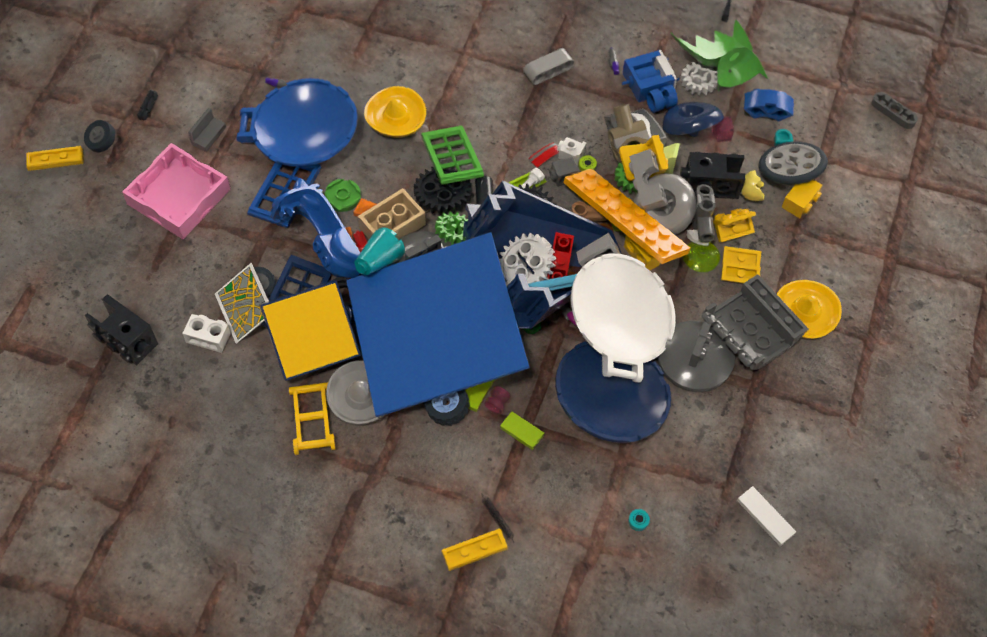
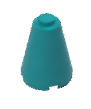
M385 227L379 228L372 234L355 260L356 270L363 275H369L399 261L405 254L402 240L396 238L397 234L393 230Z

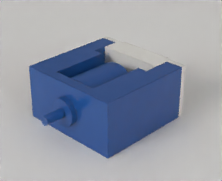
M658 50L624 60L622 74L626 81L622 82V85L628 84L637 102L646 100V93L649 90L656 88L660 90L661 87L666 85H672L675 88L676 81H679L680 77L676 78L668 62L669 58H666L662 51Z

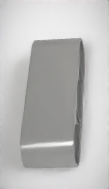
M559 49L528 63L523 71L534 85H537L571 69L574 65V60L565 49Z

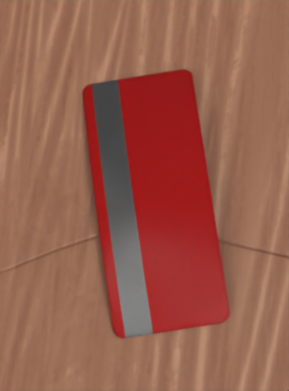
M552 142L533 154L529 160L536 167H539L559 153L557 150L558 146Z

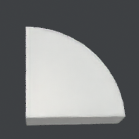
M687 230L689 240L699 245H709V242L703 243L699 241L697 230Z

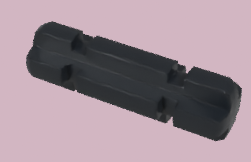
M148 91L146 95L148 97H145L137 113L139 120L145 121L155 103L154 101L158 97L156 91Z

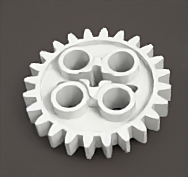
M529 233L528 237L522 234L521 239L516 236L515 242L513 243L509 240L510 246H504L506 251L499 253L503 256L499 261L507 286L517 274H525L528 283L548 280L547 274H553L550 268L556 266L551 262L556 260V257L552 255L555 252L551 248L552 245L538 234L534 236L532 233ZM518 252H520L522 257L526 259L525 261L527 262V264L533 269V271L535 272L534 275L532 274L531 270L527 268L526 263L519 257Z

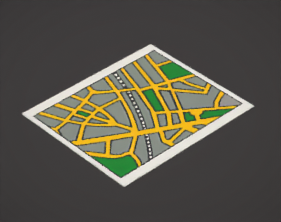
M250 263L215 293L236 344L264 321L259 304L268 301L252 263Z

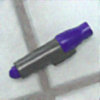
M610 48L608 51L610 56L609 66L612 67L614 75H618L619 63L614 48Z
M265 79V83L274 87L282 88L287 85V82L282 79Z

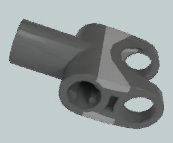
M702 184L696 189V211L692 219V226L694 230L698 231L699 241L708 243L715 239L712 217L715 209V197L712 187ZM704 189L707 190L709 193L703 194L700 192V190Z

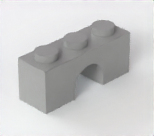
M649 149L631 155L629 168L631 173H634L635 179L633 184L639 193L637 197L639 206L646 211H651L668 205L664 188L659 183L648 185L650 175L659 171L656 154Z

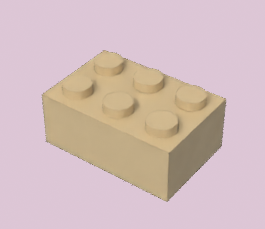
M403 188L358 216L359 228L368 239L376 230L382 227L393 230L397 234L396 238L399 240L403 236L413 233L426 225L425 212Z

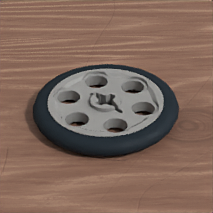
M787 142L773 146L765 151L760 158L759 169L763 176L773 182L787 185L802 184L819 177L825 171L828 159L824 151L818 146L806 142Z

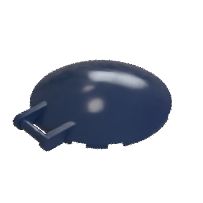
M584 341L566 353L558 366L555 388L563 410L578 427L602 440L628 443L647 438L662 426L671 407L670 386L663 377L664 372L655 361L643 363V379L640 383L617 376L605 377L602 373V354L596 351L587 341ZM613 362V368L632 371V365Z

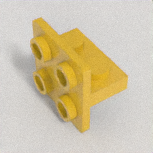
M739 208L731 210V214L725 215V213L714 215L713 224H715L718 241L724 242L755 233L752 216H756V212Z

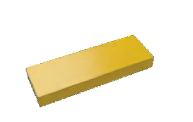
M81 146L26 153V167L28 171L83 164V149Z
M497 529L442 550V555L448 570L451 571L508 549L501 529Z

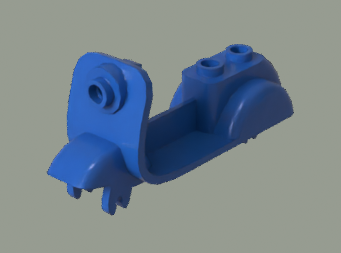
M298 178L292 190L274 199L271 218L276 221L286 216L293 217L294 214L306 217L319 234L313 242V250L318 255L325 269L335 277H358L360 273L356 270L355 260L359 256L360 251L356 247V243L353 242L333 207L323 195V190L318 189L320 185L312 184L308 186L301 178Z

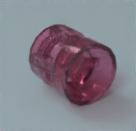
M494 386L490 392L491 396L487 397L484 406L488 410L500 414L504 409V403L510 398V393L502 387Z

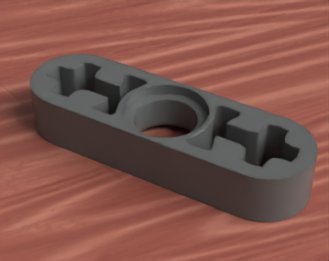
M877 92L871 102L874 108L906 129H912L915 126L918 117L914 112L886 93ZM890 108H896L899 112L894 113Z

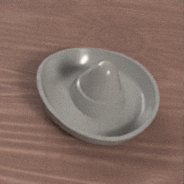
M659 174L648 179V185L659 183L664 188L668 205L651 211L645 210V212L676 235L688 227L695 215V193L691 185L684 178L675 174ZM637 191L634 198V203L639 206L637 201L639 193Z
M364 361L349 362L339 367L332 374L327 385L326 395L329 407L336 417L353 425L369 424L383 417L375 416Z

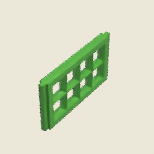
M463 126L421 133L422 140L441 184L484 177L483 169ZM458 135L461 138V140L448 142L447 140L448 137ZM442 138L445 141V143L432 145L431 143L432 140ZM464 145L465 149L452 151L451 147ZM448 148L449 150L447 153L437 155L435 153V150ZM468 154L470 159L457 161L455 157ZM452 157L453 162L440 164L439 162L440 159ZM473 164L474 169L461 171L459 167ZM456 167L458 171L444 174L443 169Z

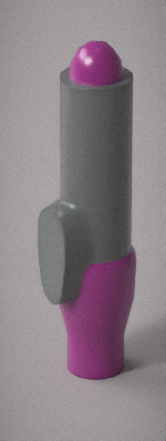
M565 304L560 308L563 316L567 321L570 320L577 326L572 310Z

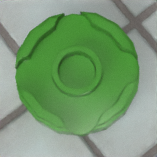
M338 179L332 181L326 187L325 197L335 211L347 212L358 205L361 200V191L354 181Z

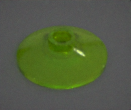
M694 242L688 244L690 247L689 254L684 255L683 259L689 268L697 272H709L718 266L720 253L715 245L710 242L708 246Z

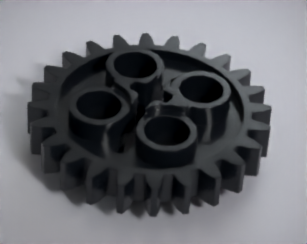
M433 166L431 171L425 169V174L420 173V178H416V183L414 184L416 202H419L420 207L424 206L425 211L431 209V214L438 211V215H440L444 211L448 215L450 210L455 213L456 208L462 210V205L466 206L467 201L471 200L472 183H470V179L441 184ZM455 167L443 169L444 174L458 172L455 171Z

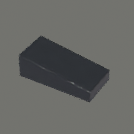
M731 0L727 1L721 18L722 22L728 21Z

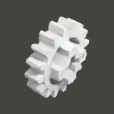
M692 62L691 66L687 64L686 69L683 68L680 80L682 81V86H686V91L691 90V94L697 92L700 96L701 92L707 95L708 91L712 93L713 89L717 86V71H713L714 67L702 65L700 62L698 64Z

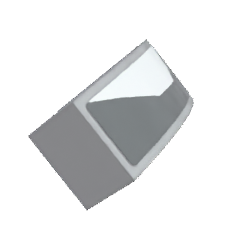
M645 109L631 112L634 122L639 120L645 122L649 139L654 135H659L660 141L665 146L667 136L654 117Z

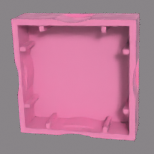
M171 143L153 161L151 166L141 173L122 193L127 205L181 239H184L231 189L227 176L197 161L190 154Z

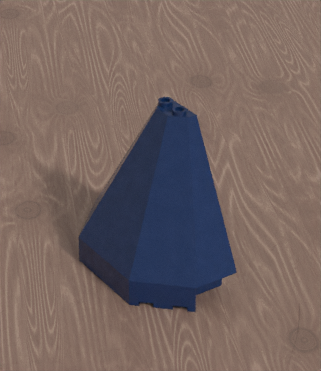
M503 180L492 195L489 194L481 205L466 204L468 221H464L463 237L469 240L491 232L499 259L503 257L499 253L506 251L504 246H510L509 240L514 243L516 236L521 239L522 234L528 237L529 233H532L534 236L538 234L541 238L544 237L551 245H553L555 232L573 235L574 240L569 266L582 267L576 252L607 233L610 234L618 246L612 230ZM518 252L519 257L526 263L527 268L530 269L532 274L534 275L535 272L533 271V269L527 264V262L525 261L526 259L522 257L520 252ZM517 274L507 286L518 328L532 329L571 301L572 287H567L565 290L557 289L550 291L549 287H529L525 274Z

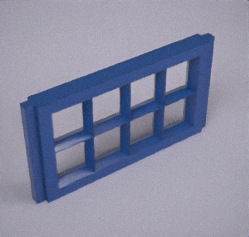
M275 162L251 203L247 214L288 228L296 214L293 217L286 216L274 221L271 218L273 208L271 211L258 208L262 199L274 202L275 198L265 195L270 186L282 190L279 196L290 191L291 189H288V186L292 180L297 181L298 177H295V174L299 168L311 172L307 180H302L308 186L312 185L320 172V164L295 166L294 171L289 175L280 172L282 164ZM276 175L289 178L284 187L272 183Z

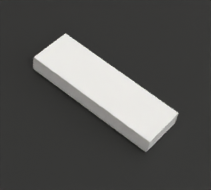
M753 486L737 499L738 503L779 546L796 533Z

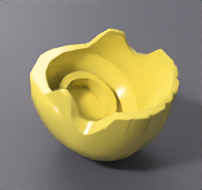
M756 170L750 171L745 175V182L741 193L747 200L763 201L764 194L760 188L764 186V182L756 175Z

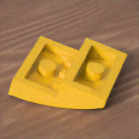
M724 246L721 281L743 284L757 274L760 276L761 251Z

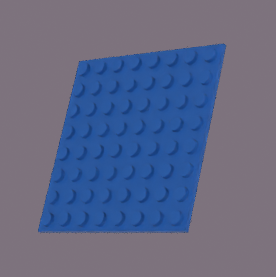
M491 232L382 268L369 275H361L346 280L376 417L530 368Z

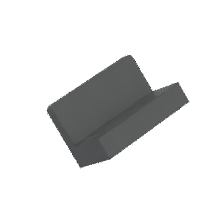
M207 108L188 132L191 144L207 152L226 129V123L214 118L212 109Z

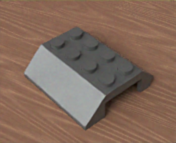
M758 274L743 283L740 292L718 306L715 302L712 303L702 313L703 319L713 326V330L722 340H726L727 346L735 354L739 355L738 358L746 367H750L752 370L761 369L788 351L809 330Z

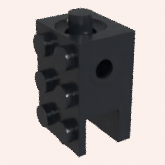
M690 152L686 167H681L680 177L684 178L691 185L695 194L699 185L706 184L712 187L715 198L739 199L745 182V173H740L744 155ZM700 190L703 194L709 193L707 190Z
M107 294L102 298V301L110 316L101 323L87 313L85 315L88 321L87 326L93 331L92 335L97 341H104L112 352H119L123 360L127 363L131 361L137 366L158 345L150 324Z

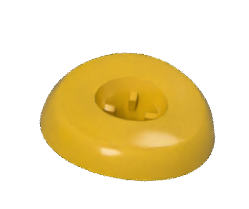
M401 86L389 87L379 91L368 101L365 107V119L369 126L379 134L393 138L407 137L416 133L423 126L426 117V106L421 96L414 90Z
M810 280L793 281L784 285L777 293L781 300L808 327L809 330L801 338L816 339L823 337L834 330L840 321L842 313L840 300L829 287Z

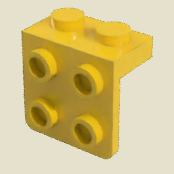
M659 135L652 136L645 144L620 147L619 153L627 180L633 181L635 179L634 173L632 174L629 168V163H631L630 156L649 149L656 154L659 171L651 174L649 178L664 174L668 169V160L665 158L663 143L660 141Z

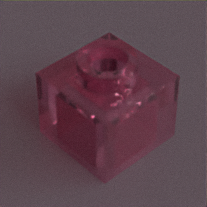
M731 116L724 117L722 121L713 125L712 131L713 135H716L717 142L732 140L734 127Z

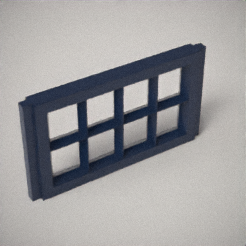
M291 255L268 301L278 298L280 293L284 295L293 294L282 290L286 280L300 284L296 293H299L303 286L308 288L314 286L305 282L309 273L323 277L320 284L329 282L332 274L321 265ZM293 266L306 271L302 281L289 276ZM265 321L260 325L266 327Z

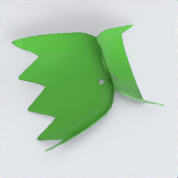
M736 19L733 36L730 37L715 31V43L696 36V47L680 38L677 39L671 33L677 43L697 61L706 66L718 67V91L719 86H736L750 80L759 73L768 79L760 60L752 52L753 47L747 34Z

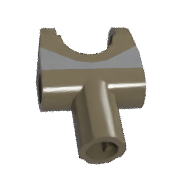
M629 104L613 108L617 127L609 129L607 132L610 147L618 162L622 161L619 153L620 147L627 146L631 141L636 144H645L649 140L645 122L643 120L633 122Z

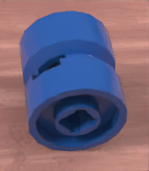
M672 85L663 86L660 90L657 88L649 90L646 93L647 104L652 113L662 111L664 107L666 109L672 108L678 104L677 93Z

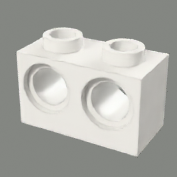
M191 314L182 334L186 343L222 353L231 332L228 324L222 320L215 321L204 315L197 316Z

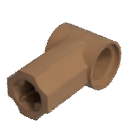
M580 201L572 205L571 212L590 221L607 220L591 205H586Z

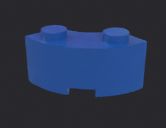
M754 89L745 93L744 110L754 119L769 117L779 122L793 116L794 99L785 92Z

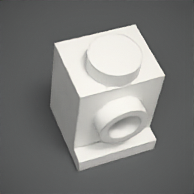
M566 137L565 141L559 142L557 148L559 151L558 158L562 160L572 157L576 166H578L580 158L585 154L586 142L580 143Z

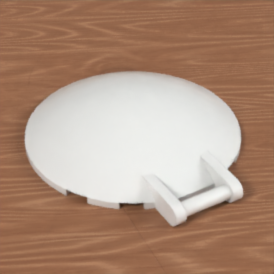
M604 254L601 257L590 260L581 268L573 282L571 307L581 334L596 351L602 354L603 376H617L640 383L643 379V363L658 357L666 349L667 340H671L673 337L675 309L670 295H667L663 287L664 283L655 272L652 273L648 270L643 262L623 254ZM613 362L632 365V371L613 368Z

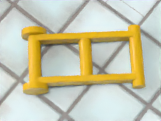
M328 382L289 387V395H293L296 420L297 438L293 439L295 455H299V450L331 446V450H335L334 434H330L325 392ZM321 391L323 411L299 414L298 394ZM324 419L326 439L302 442L300 422Z

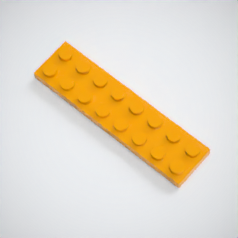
M588 169L565 177L564 184L661 264L689 254L690 247L621 193L620 190L611 185L595 170Z

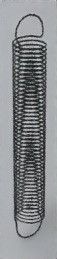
M486 496L485 502L483 499L482 503H485L486 508L488 507V512L492 514V518L499 524V528H502L507 540L508 538L512 539L514 534L509 532L510 528L508 526L506 528V522H502L503 518L501 515H498L499 512L495 511L497 509H494L496 507L491 500L488 501L489 497Z

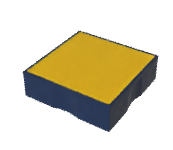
M336 280L259 304L285 381L361 356Z

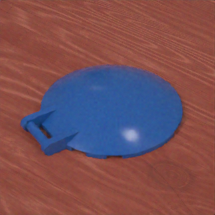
M313 78L287 82L286 86L280 89L275 88L265 96L266 99L261 104H258L257 107L242 108L240 110L241 122L236 140L241 143L255 142L258 149L266 157L283 165H314L335 156L350 142L357 127L356 106L343 88L332 85L329 81ZM248 118H252L250 132H246Z

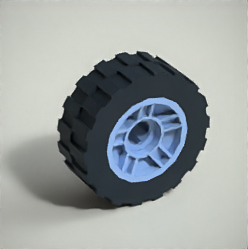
M465 389L426 401L424 406L429 417L435 423H439L442 426H452V424H457L465 418L464 416L468 413L470 403L469 397Z

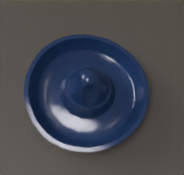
M702 102L681 103L673 106L666 112L663 117L662 128L668 134H689L691 137H697L700 130L719 123L724 119V115L718 107L712 104Z

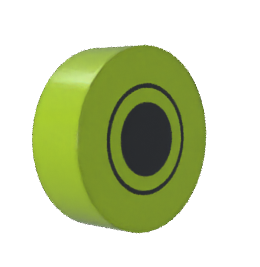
M586 155L580 158L579 169L581 172L588 169L596 170L597 161L594 157Z

